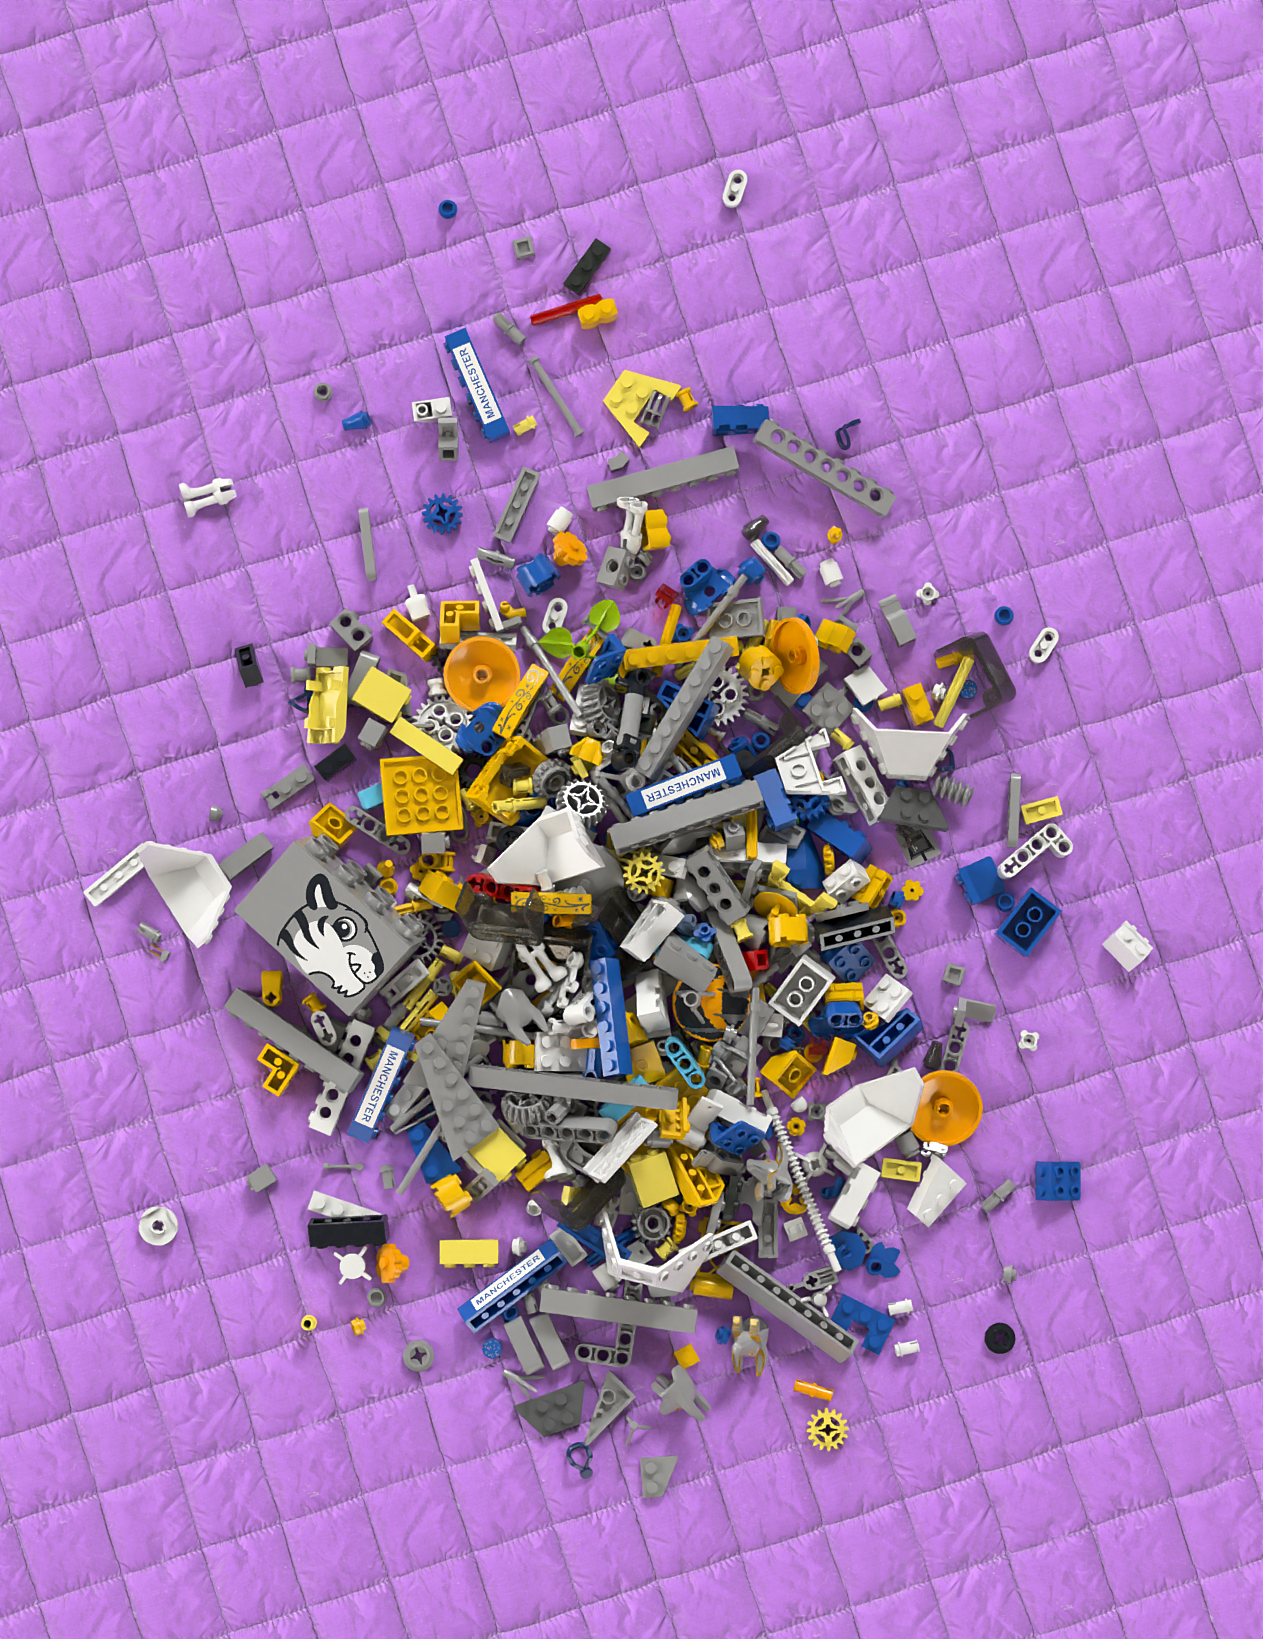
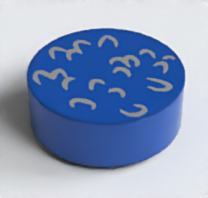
M965 680L959 693L960 697L963 699L973 698L977 693L976 683L972 680Z
M493 1338L486 1340L482 1347L483 1354L490 1359L497 1358L502 1351L501 1343Z

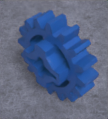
M442 493L441 498H438L435 494L434 500L428 498L429 505H423L426 511H422V515L426 516L423 522L428 523L427 529L433 528L434 534L437 531H440L441 535L444 534V531L451 534L450 529L457 530L456 523H462L459 519L463 517V513L459 512L462 510V506H456L458 500L452 501V495L445 498V494ZM442 502L448 503L451 506L447 507ZM436 505L434 512L430 514L432 507ZM440 507H441L442 511L445 513V520H446V521H444L443 518H442L441 516H439V515H440V509H439ZM455 514L454 520L449 524L451 516ZM439 522L443 524V526H438L434 523Z
M789 794L790 798H792L789 799L792 812L796 813L797 817L800 816L802 821L806 817H808L809 821H812L814 816L819 819L818 814L825 815L826 813L823 809L829 808L827 802L830 801V797L828 795Z

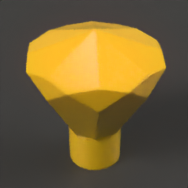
M391 860L379 862L376 868L383 875V878L392 877L395 872V867Z

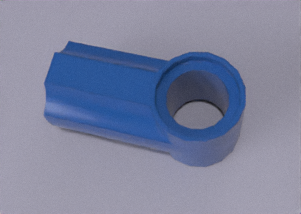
M588 1048L586 1070L583 1072L582 1077L593 1078L594 1074L597 1079H606V1077H603L600 1048Z

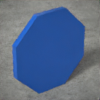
M842 1230L829 1237V1240H832L830 1242L831 1245L833 1244L836 1249L834 1252L841 1269L850 1271L863 1264L867 1247L859 1234Z

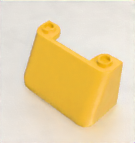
M511 736L509 740L506 739L494 752L466 792L465 797L506 825L512 826L519 820L520 811L518 810L515 813H494L491 807L493 801L507 800V798H525L528 793L513 796L512 779L528 780L531 777L533 781L532 776L536 768L542 762L547 761L548 758L522 736Z

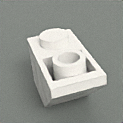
M449 397L412 402L414 422L438 423V418H453Z

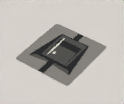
M911 827L895 835L910 868L941 854L930 829Z

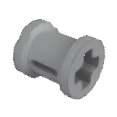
M291 666L292 684L297 681L311 680V666H307V668Z

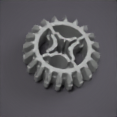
M604 679L598 683L586 684L581 692L582 698L580 699L583 704L581 706L584 709L583 714L587 716L586 720L591 723L599 719L598 723L593 725L595 729H598L596 726L605 722L606 726L610 723L615 727L620 711L623 710L617 689H614L613 684H609V681Z
M584 778L581 782L575 779L573 783L568 781L566 786L563 785L555 802L557 805L556 810L559 811L570 807L573 813L577 811L582 819V824L588 829L591 825L595 827L606 815L608 807L606 802L607 796L603 795V789L598 790V784L593 786L592 781L585 783Z
M419 913L418 919L421 923L426 924V927L420 933L426 938L428 932L432 930L434 943L431 947L425 940L423 943L426 946L423 944L421 946L428 952L422 955L412 954L407 963H410L412 958L414 961L421 959L423 964H425V958L432 962L433 960L430 955L433 954L435 957H438L439 955L435 950L441 951L442 947L438 946V943H444L443 939H439V936H443L444 932H437L441 925L433 926L437 920L433 919L431 922H428L430 915H427L425 920H423V914Z
M508 1091L501 1098V1111L505 1116V1120H509L510 1123L515 1122L516 1125L523 1124L525 1126L526 1124L532 1125L535 1122L540 1123V1120H545L544 1114L553 1105V1097L548 1095Z

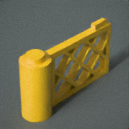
M704 1217L703 1221L699 1220L698 1232H701V1238L705 1236L707 1231L708 1217ZM721 1220V1224L726 1225L723 1228L720 1226V1230L717 1231L714 1235L723 1232L724 1229L729 1225L737 1226L742 1223L735 1221L725 1222L724 1220ZM709 1260L714 1267L709 1273L700 1272V1265L695 1279H691L690 1290L693 1291V1295L732 1300L734 1285L719 1274H712L715 1270L717 1271L719 1265L716 1267L713 1261Z

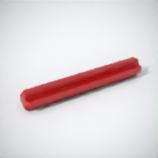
M596 294L530 316L533 326L577 313L585 305H596L599 301L603 300L601 294Z

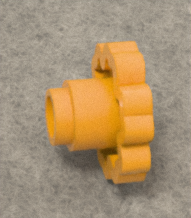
M560 531L553 539L555 543L553 546L555 549L553 559L558 565L570 564L575 566L577 564L581 566L588 558L584 543L578 540L576 535L568 531L566 533Z
M384 1244L382 1248L378 1249L375 1267L377 1276L381 1278L382 1283H395L396 1278L400 1277V1273L408 1270L409 1258L402 1254L400 1249H396L395 1244Z

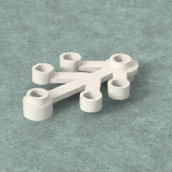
M572 952L568 956L567 962L559 965L566 968L568 973L559 981L550 980L551 986L547 990L553 993L548 1001L542 1000L537 1006V1009H539L544 1017H549L553 1013L554 1007L552 1005L558 995L559 998L556 1005L565 1009L569 1002V999L565 997L566 991L568 990L572 993L577 991L579 983L575 980L577 970L582 967L584 962L582 953Z

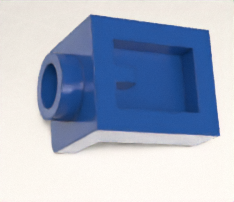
M744 736L734 738L731 744L727 746L732 753H735L737 761L743 769L759 759L752 745Z

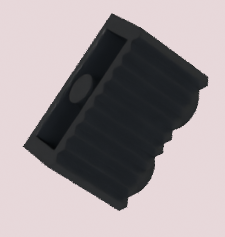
M344 743L314 767L323 779L329 782V780H332V778H335L336 775L344 771L345 768L354 764V761L357 762V758Z

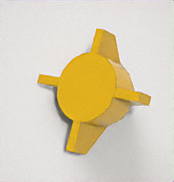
M585 737L580 742L574 744L569 754L592 762L597 766H600L603 760L600 741L591 737Z

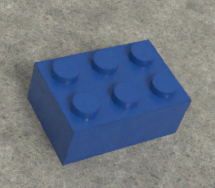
M1029 888L994 935L1025 958L1030 954L1062 910L1033 888Z

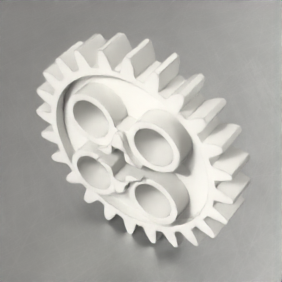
M724 666L718 676L722 679V684L719 687L712 686L708 692L709 698L707 700L712 701L715 698L714 692L719 693L726 683L730 684L720 693L721 699L716 698L713 701L715 704H721L723 710L720 714H716L711 726L714 721L718 727H720L721 721L726 726L728 725V719L735 722L733 716L741 717L738 711H745L742 704H748V701L743 699L749 696L748 693L743 692L748 687L747 685H741L744 679H737L739 676L738 672L732 674L733 668L726 671V666ZM729 690L736 692L733 700L726 698V693Z
M442 695L441 700L434 696V702L427 699V706L421 703L422 710L416 709L418 716H413L415 722L412 724H434L432 731H426V728L418 729L450 751L455 749L459 752V747L455 740L457 733L453 731L458 732L462 723L466 727L473 720V715H469L471 711L462 708L455 701L453 702L451 697L445 700L444 695ZM438 711L444 712L441 716L436 715ZM458 719L461 721L458 724H452L453 720ZM445 735L451 736V738L448 740L442 739V737Z

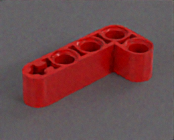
M486 873L472 874L466 879V886L470 891L510 902L511 887L514 892H541L536 886L497 884L494 878ZM493 883L496 884V890L493 888ZM514 912V918L520 924L535 921L538 913H528L526 918L524 913Z

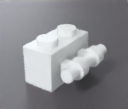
M1126 920L1102 945L1130 972L1147 957L1153 947L1148 943L1149 940L1146 937L1143 938L1136 931L1137 928L1134 925L1131 926Z

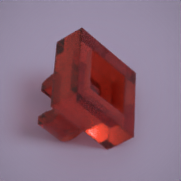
M663 583L655 594L657 596L655 603H658L660 599L664 600L665 605L663 608L666 609L676 600L679 593Z
M811 1037L810 1044L812 1047H808V1055H828V1047H823L825 1038L821 1037V1044L816 1045L814 1037Z

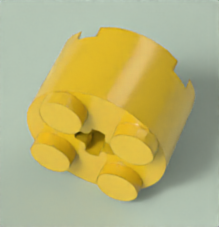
M763 645L755 648L752 646L740 656L738 672L752 687L767 691L783 674L784 668L780 659Z
M784 913L768 919L769 943L772 947L784 948L791 947V945L796 943L797 946L808 943L805 914L789 917V914Z
M503 1039V1063H505V1067L517 1068L519 1064H525V1068H534L535 1040H530L531 1044L526 1046L518 1040H509L508 1043V1039Z
M449 1174L430 1186L431 1189H436L434 1195L443 1209L451 1212L449 1214L451 1219L471 1205L470 1201L473 1200L467 1190L463 1191L459 1186L462 1183L456 1174Z

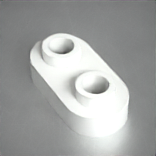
M734 170L729 175L722 198L723 203L727 207H737L741 202L747 184V175L742 170ZM740 179L741 183L737 184L734 180ZM734 196L735 200L730 201L728 198Z
M555 598L549 603L542 624L546 634L551 630L548 627L551 623H554L556 627H562L568 611L565 600ZM557 605L562 607V610L559 612L555 611Z
M1045 628L1040 632L1028 653L1032 662L1042 663L1047 659L1059 639L1058 632L1055 629ZM1050 635L1051 641H1046L1045 636ZM1035 651H1040L1041 657H1036Z

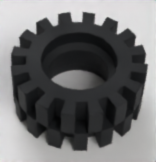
M479 754L466 755L462 758L464 761L458 768L460 783L465 787L470 788L475 779L467 776V768L472 764H476L482 771L488 762L487 759Z

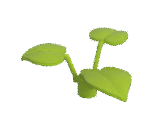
M603 600L591 608L589 620L597 626L585 641H580L575 645V643H571L572 635L566 628L555 627L538 641L539 645L546 652L557 658H567L571 654L578 660L584 657L585 659L596 658L597 656L589 655L590 645L588 642L599 628L610 632L619 626L620 612L616 602L613 600ZM592 662L589 664L587 672H589ZM619 670L614 677L604 679L608 680L609 684H613V688L616 685L615 679L619 675Z

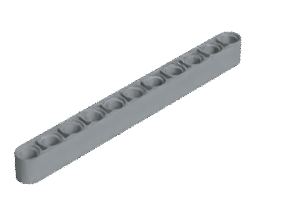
M480 1064L469 1065L468 1084L474 1087L665 1110L677 1109L678 1089L673 1087Z

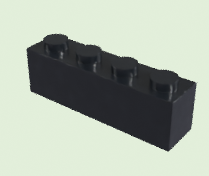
M887 905L813 923L815 940L821 951L896 933L894 916Z
M387 1214L311 1218L307 1225L310 1247H316L317 1249H324L328 1246L343 1248L347 1245L362 1247L366 1244L381 1246L387 1243L390 1237Z

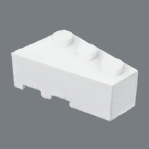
M651 899L620 947L635 959L645 962L684 918V915L667 902Z
M659 969L637 973L634 985L637 992V1017L641 1027L644 1026L647 1033L670 1028L663 975Z
M710 1088L707 1094V1099L723 1105L722 1110L714 1120L717 1118L722 1120L721 1124L728 1128L738 1121H744L766 1133L773 1116L762 1114L756 1108L749 1107L720 1090Z
M933 1153L930 1157L931 1162L927 1171L925 1170L922 1175L921 1184L916 1188L907 1208L927 1227L936 1220L967 1184Z
M864 1163L855 1167L835 1202L828 1219L847 1230L851 1226L855 1227L860 1218L858 1213L866 1207L869 1201L867 1197L876 1188V1181L881 1173Z

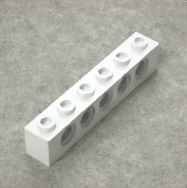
M354 1019L353 1022L349 1021L345 1030L348 1033L345 1040H341L338 1050H340L339 1056L344 1059L346 1053H351L354 1057L351 1064L360 1070L377 1028L357 1019ZM354 1035H358L361 1038L359 1046H354L351 1042ZM324 1081L323 1086H325L323 1094L319 1093L315 1102L318 1106L315 1112H311L308 1122H310V1128L331 1136L350 1093L345 1092L343 1094L338 1091V1098L332 1100L329 1097V1091L336 1089V1084L331 1081L329 1083ZM323 1107H328L331 1110L330 1117L325 1118L322 1116L321 1110Z

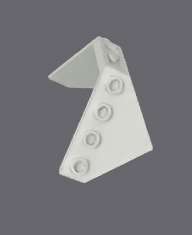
M852 708V715H850L855 726L858 725L861 730L859 733L864 742L867 741L870 747L868 748L870 755L873 759H877L880 773L882 775L885 774L887 779L926 781L928 776L933 777L938 769L936 767L937 762L944 760L948 753L945 751L948 745L953 746L958 738L956 736L957 731H962L968 722L965 720L967 714H962L949 732L877 729L857 708Z
M568 807L539 817L487 870L497 884L540 886L535 873L542 869H547L550 880L554 884L605 867V864L584 830L585 827L581 822L580 815L577 811L573 813L571 808Z
M146 841L136 851L147 874L187 938L197 948L203 944H208L213 937L212 931L219 923L217 919L224 912L225 908L223 906L230 898L231 884L212 854Z
M910 1068L855 1085L826 1106V1114L824 1115L825 1133L823 1136L827 1144H832L833 1148L853 1168L913 1126L924 1087V1082L916 1068Z
M601 1206V1212L598 1214V1224L602 1228L608 1274L618 1278L683 1293L713 1247V1234L708 1233L659 1268L620 1259L606 1208Z

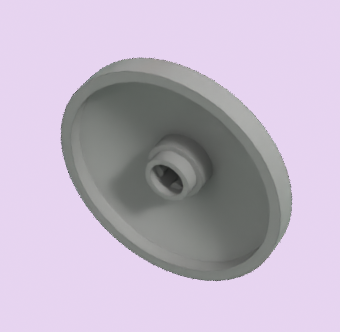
M596 844L593 845L605 867L554 883V892L564 891L571 887L577 888L579 885L584 888L587 894H591L592 913L583 914L586 917L599 916L611 910L620 900L625 884L624 871L616 856L606 848Z

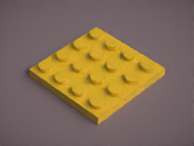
M425 756L379 760L386 836L464 829L458 769L452 775Z

